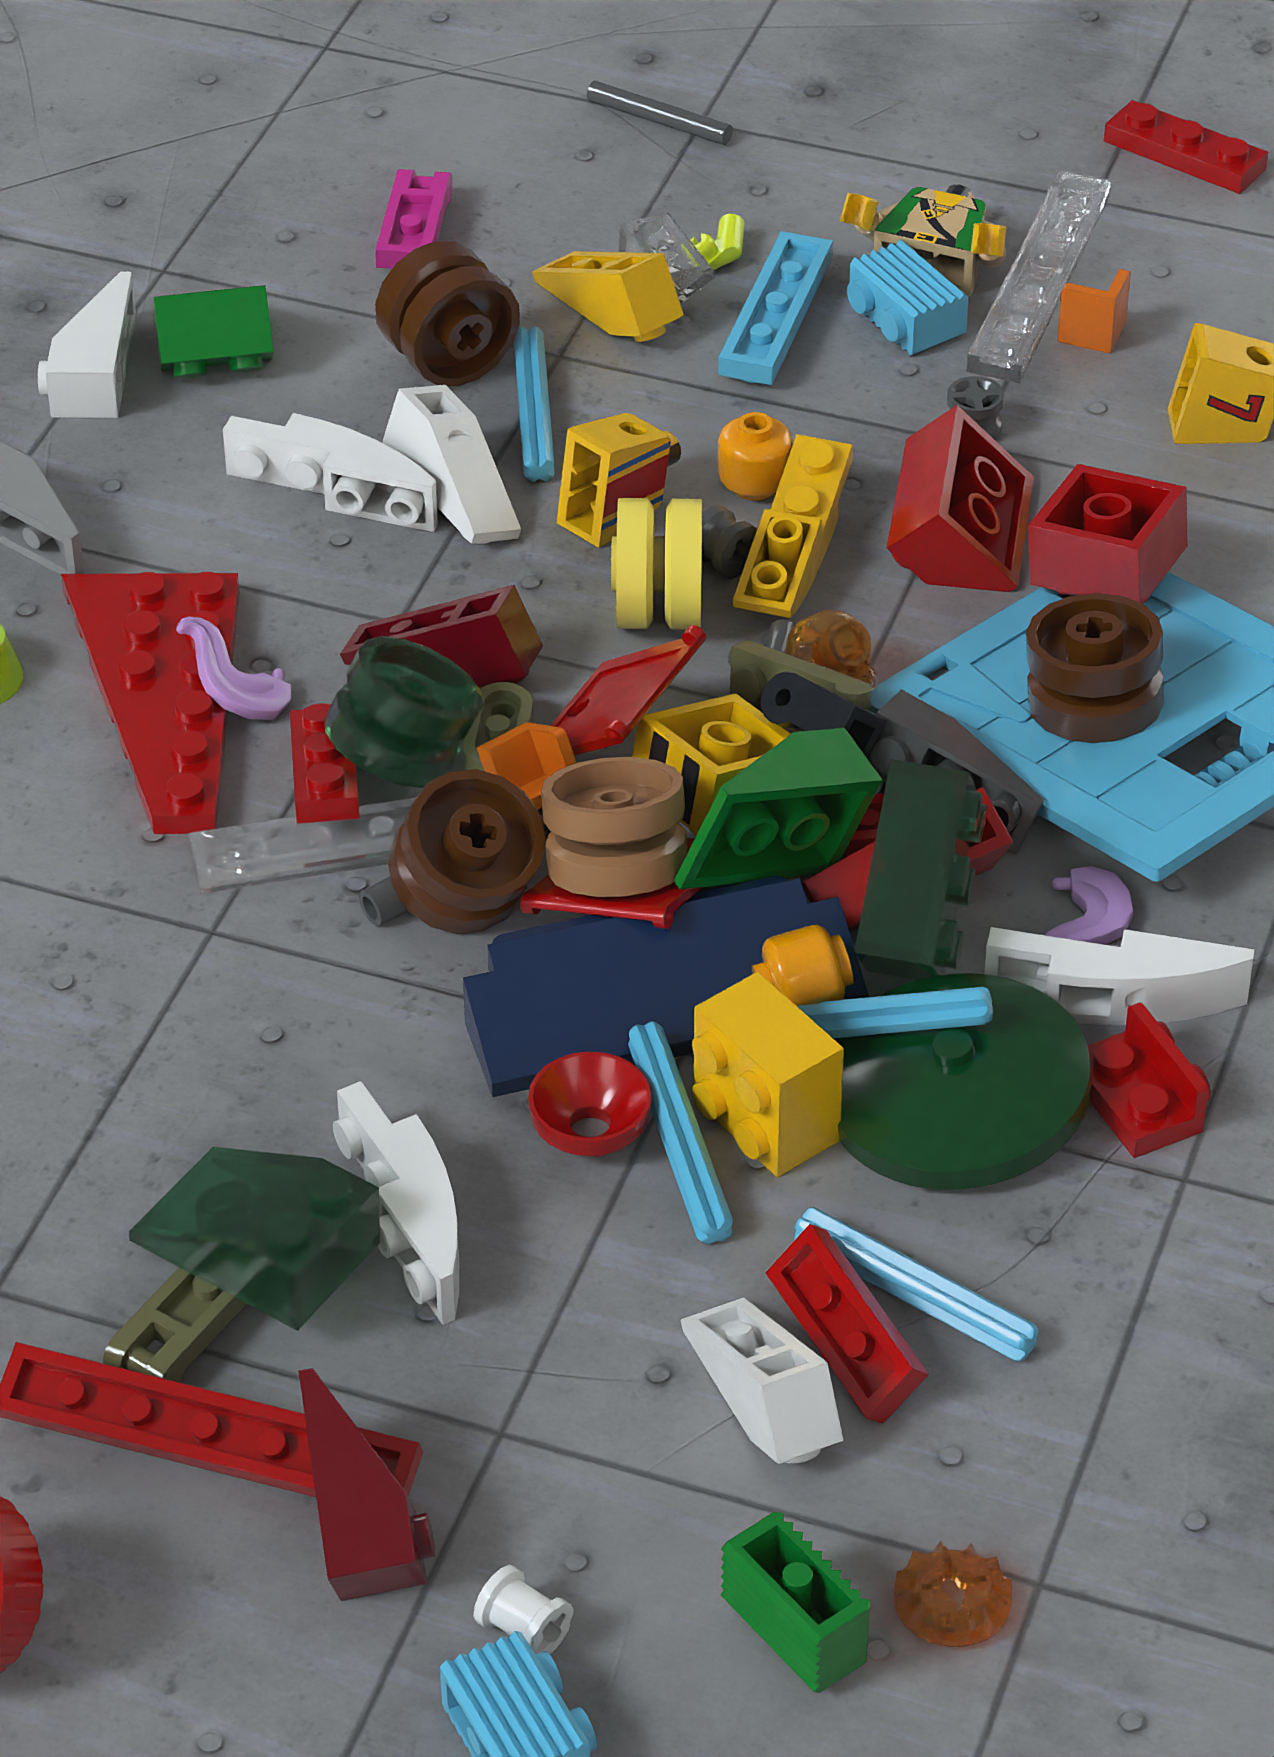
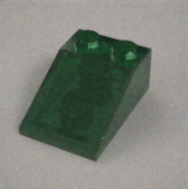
M212 1147L129 1231V1241L298 1331L380 1244L379 1187L319 1157Z

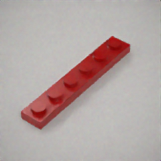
M19 1342L15 1343L0 1383L1 1418L316 1497L305 1414ZM358 1427L409 1497L423 1454L419 1442Z

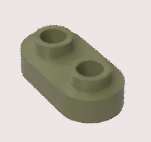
M498 682L486 685L475 693L463 739V763L465 770L478 769L484 771L476 747L525 722L533 723V698L524 687L509 682Z

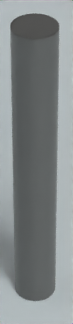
M596 80L592 81L587 91V99L589 101L726 145L732 136L733 129L730 124Z

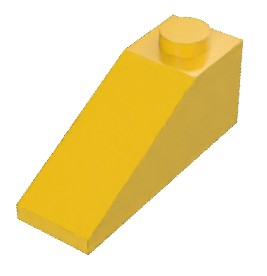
M573 251L531 271L537 284L610 335L633 336L635 342L648 341L663 335L666 332V324L684 316L664 253Z

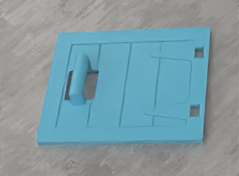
M1169 571L1144 603L1145 606L1159 617L1163 630V660L1160 668L1164 679V703L1158 719L1142 732L1121 740L1098 743L1067 740L1045 731L1032 718L1028 704L1027 677L1030 669L1026 653V631L1035 614L1048 604L1063 599L1060 597L1063 594L1043 587L1038 588L872 688L871 707L867 710L874 714L902 689L956 719L1044 799L1038 815L1155 882L1163 880L1274 807V626ZM943 666L949 670L934 681L927 678L928 675ZM1224 719H1228L1242 727L1240 746L1195 775L1163 759Z

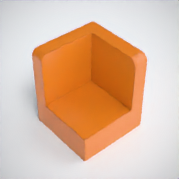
M1119 269L1108 291L1066 283L1061 291L1057 342L1111 354L1127 321L1131 271Z
M525 722L476 747L484 771L503 776L527 794L537 810L542 808L541 790L544 781L557 770L577 763L566 731L561 727Z

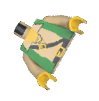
M954 184L949 186L945 192L924 187L912 188L899 203H895L880 211H877L879 201L849 192L846 195L839 221L855 225L859 232L874 241V251L878 252L882 246L887 249L890 243L896 245L901 239L969 297H971L974 290L980 261L987 268H996L1005 260L1007 227L986 221L987 205L982 200L975 199L972 192L965 186Z

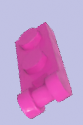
M397 170L375 249L376 268L392 269L398 261L415 248L438 241L447 204L451 202L452 172L435 171L433 176H418L415 170Z

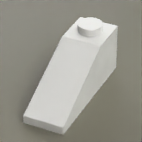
M120 272L52 338L48 361H39L38 390L40 395H48L51 417H119L136 320L132 272Z
M743 1297L681 1319L685 1336L747 1436L777 1464L783 1462L801 1463L811 1460L820 1453L822 1448L844 1441L828 1363Z

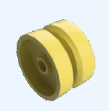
M618 498L617 536H612L611 591H616L617 629L647 630L653 622L654 592L665 593V621L671 630H686L690 625H696L701 628L702 499H672L666 507L665 536H655L654 506L648 498Z

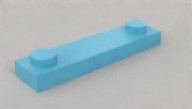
M784 231L780 232L718 357V375L740 379L748 383L773 384L833 258V240Z

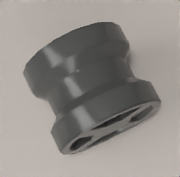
M978 376L964 377L954 381L948 388L947 405L949 409L958 405L995 441L1001 435L1002 418L999 412L1003 408L1004 391L1001 386L991 379Z
M721 505L709 507L702 512V562L712 561L715 571L724 577L735 578L741 575L758 528L746 521L736 522L734 513Z

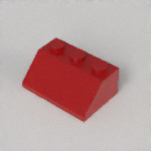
M956 405L906 439L886 548L900 566L910 569L925 584L1011 592L1018 587L1034 476Z

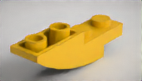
M796 434L771 509L764 508L733 597V607L791 618L799 609L815 580L839 519L838 502L853 461L852 444Z

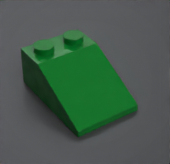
M845 728L793 732L721 786L674 882L681 890L743 883L772 876L790 878L815 875L840 861L883 780Z

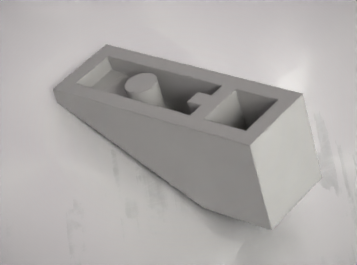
M0 441V543L59 575L84 574L79 531L36 461L22 450L15 449Z

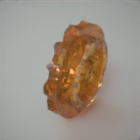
M940 1540L933 1552L923 1554L913 1551L908 1565L903 1570L897 1571L893 1593L894 1606L903 1624L921 1639L947 1647L971 1646L991 1638L1007 1622L1012 1608V1579L1006 1578L1003 1575L997 1557L985 1559L977 1555L972 1543L963 1551L948 1550ZM946 1578L956 1581L957 1587L960 1590H965L964 1599H962V1610H957L956 1602L951 1600L947 1591H942V1584Z

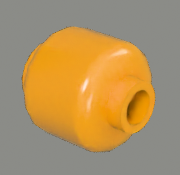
M750 412L727 423L722 428L718 438L717 470L721 483L728 490L745 500H764L775 494L793 445L790 430L780 420L761 412Z
M820 925L806 926L766 939L762 946L763 962L752 965L753 974L759 972L796 1006L843 1000L845 986L854 984L850 961L841 936L838 934L830 937L827 930Z

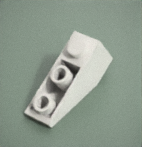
M446 385L398 389L382 443L405 455L436 480L437 508L471 544H487L493 541L518 539L521 532L520 524L476 416Z

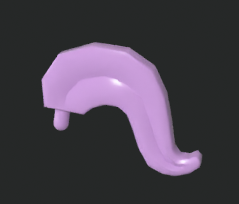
M189 616L181 618L176 631L179 634L190 635L194 639L198 674L206 693L223 709L247 719L274 720L287 709L291 703V684L283 681L285 673L282 669H275L272 676L263 672L246 674L238 671L231 664L225 641L217 627L199 617Z
M1094 866L1070 869L1069 877L1053 879L1052 887L1055 890H1071L1072 902L1078 905L1085 914L1075 920L1056 926L1046 932V936L1107 945L1123 936L1124 929L1127 930L1132 921L1133 906L1130 890L1116 873Z

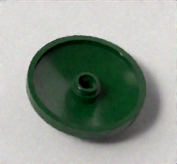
M958 973L932 976L903 984L885 992L880 996L985 987L989 989L991 994L993 1017L992 1020L984 1025L835 1038L834 1040L844 1048L841 1121L838 1123L841 1144L855 1159L879 1175L903 1184L927 1189L962 1190L979 1188L1015 1178L1032 1170L1057 1153L1070 1140L1080 1126L1090 1102L1092 1075L1089 1050L1080 1027L1069 1012L1054 999L1034 987L1012 979L988 974Z

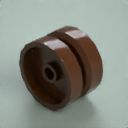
M435 241L415 248L395 264L386 276L375 302L376 323L384 337L398 352L406 356L409 363L423 378L436 385L461 386L481 378L498 365L511 348L520 325L519 303L511 289L497 275L491 273L485 263L472 250L456 241Z
M1093 593L1069 596L1050 603L1032 617L1026 631V653L1030 669L1027 677L1028 704L1032 718L1045 731L1067 740L1098 743L1121 740L1142 732L1158 719L1164 703V679L1160 668L1163 660V630L1159 617L1147 606L1124 596Z
M471 769L450 771L426 784L413 801L404 822L393 839L388 861L393 889L406 909L432 928L455 934L487 930L506 919L541 865L546 838L540 813L527 794L503 776Z

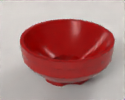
M579 1052L557 1058L544 1066L536 1074L530 1085L528 1106L535 1130L549 1145L576 1156L601 1157L623 1149L633 1143L643 1133L649 1120L651 1090L644 1074L631 1062L604 1052ZM596 1118L608 1124L609 1129L601 1135L587 1137L574 1132L572 1126L579 1120Z

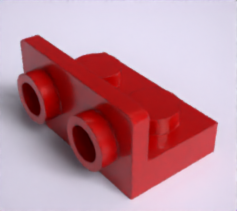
M1142 1002L1128 1006L1124 1032L1087 1045L1092 1075L1090 1102L1132 1157L1137 1158L1202 1133L1204 1130L1206 1106L1211 1097V1090L1204 1071L1198 1065L1191 1064L1176 1046L1168 1026L1162 1021H1156Z

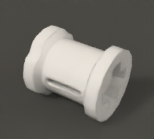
M507 1565L494 1573L484 1585L475 1603L473 1617L475 1622L484 1628L491 1629L497 1626L509 1635L514 1631L522 1632L535 1655L543 1651L551 1654L567 1634L574 1610L572 1604L559 1597L550 1600L527 1585L524 1573L515 1566Z

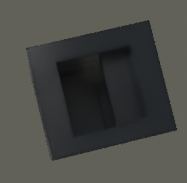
M789 671L778 673L772 677L764 687L761 695L763 715L771 723L791 732L845 728L866 758H868L887 721L826 687Z

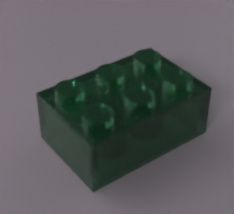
M891 759L854 951L867 972L918 980L945 975L947 968L957 970L963 945V931L958 930L956 915L958 905L969 906L975 880V868L970 867V857H968L970 842L981 843L987 814V805L982 804V793L976 791L969 772Z

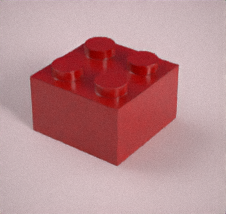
M1077 464L1028 524L1030 585L1052 589L1064 595L1093 593L1118 595L1144 604L1188 546L1187 487Z

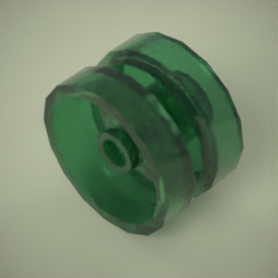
M384 636L367 639L358 649L346 673L347 684H344L338 691L324 718L325 732L338 751L365 771L401 786L424 788L427 783L450 772L461 750L459 741L464 740L471 731L483 707L482 692L471 676L457 664L426 646L406 639Z

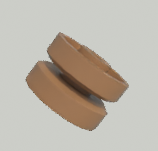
M607 757L578 762L562 768L544 781L541 790L543 822L551 831L548 834L545 845L547 872L556 886L576 894L595 897H621L651 892L674 883V879L688 853L687 831L679 822L683 819L685 810L683 777L674 767L651 759Z

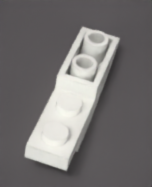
M296 413L292 414L285 426L231 416L223 428L227 475L324 494L325 510L430 532H435L438 526L436 480L405 455L374 438L350 428Z
M991 927L986 945L984 974L1012 979L1036 988L1058 1002L1078 1024L1126 1025L1128 1006L1139 1002L1144 1004L1156 1021L1166 1023L1218 1014L1247 1005L1255 949L1124 929L1121 947Z
M361 1081L337 1090L339 1120L333 1122V1133L343 1155L347 1159L355 1157L364 1169L366 1183L376 1200L377 1218L371 1221L374 1240L386 1258L394 1256L401 1265L406 1285L414 1300L419 1304L427 1302L442 1325L455 1320L459 1298V1247L454 1195L444 1162L432 1137L417 1114L392 1124Z

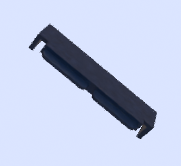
M772 876L695 893L674 911V921L669 929L656 928L652 921L588 915L498 935L494 938L492 944H487L489 972L463 977L465 1026L492 1097L529 1090L536 1074L544 1066L557 1058L572 1053L587 1051L604 1052L619 1056L635 1065L628 1046L630 1040L628 1034L630 1029L637 1024L644 1026L653 1021L661 1025L673 1057L692 1054L694 1007L752 975V965L763 962L762 946L766 939L806 926L820 925L827 930L830 937L838 934L841 936L850 961L854 982L852 985L845 986L843 1000L869 997L839 897L807 903L800 878L787 880L780 876Z

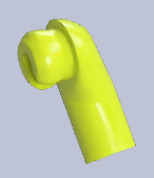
M726 214L719 220L716 240L709 234L702 233L699 243L695 237L690 239L686 249L688 256L692 258L691 264L700 271L711 272L739 259L742 255L745 229L744 220L739 215Z

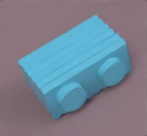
M901 239L896 245L890 243L887 249L882 246L878 252L872 250L869 256L864 253L860 259L854 257L851 261L850 283L847 286V296L852 308L857 313L863 314L864 317L868 316L870 322L874 321L876 327L881 328L886 339L890 342H895L896 345L900 344L902 350L906 349L909 356L967 332L969 297Z
M514 1631L509 1638L501 1636L495 1644L487 1642L482 1649L473 1648L468 1655L459 1654L454 1661L446 1659L440 1666L441 1697L445 1713L449 1714L451 1723L455 1725L458 1735L462 1736L464 1745L468 1747L471 1757H590V1752L597 1749L596 1735L584 1710L581 1707H577L569 1711L560 1696L563 1693V1684L554 1660L547 1651L535 1655L522 1632Z

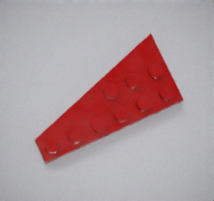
M142 572L61 574L63 593L68 605H71L78 633L86 645L91 668L111 721L116 725L121 748L125 758L129 760L135 776V785L153 833L216 834L228 710L223 709L206 693L198 674L195 641L190 635L179 634L176 628L181 618L189 616L209 621L219 629L225 641L231 664L233 665L240 594L238 573Z

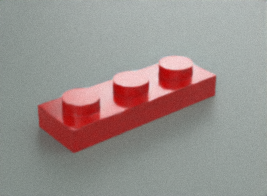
M1131 100L1105 123L1104 142L1238 194H1241L1267 168L1268 151L1249 145L1242 139L1228 137L1202 127L1195 121L1184 120L1160 111L1147 103Z
M319 703L310 705L304 710H291L290 728L297 824L360 819L351 706L336 707L331 704Z
M809 1224L765 1272L866 1419L884 1424L929 1375L827 1230Z

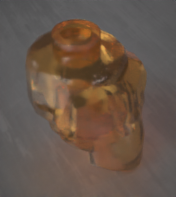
M823 610L798 621L788 633L785 648L786 654L864 681L872 686V691L877 687V671L870 662L871 638L865 626L857 621L854 616L841 610Z

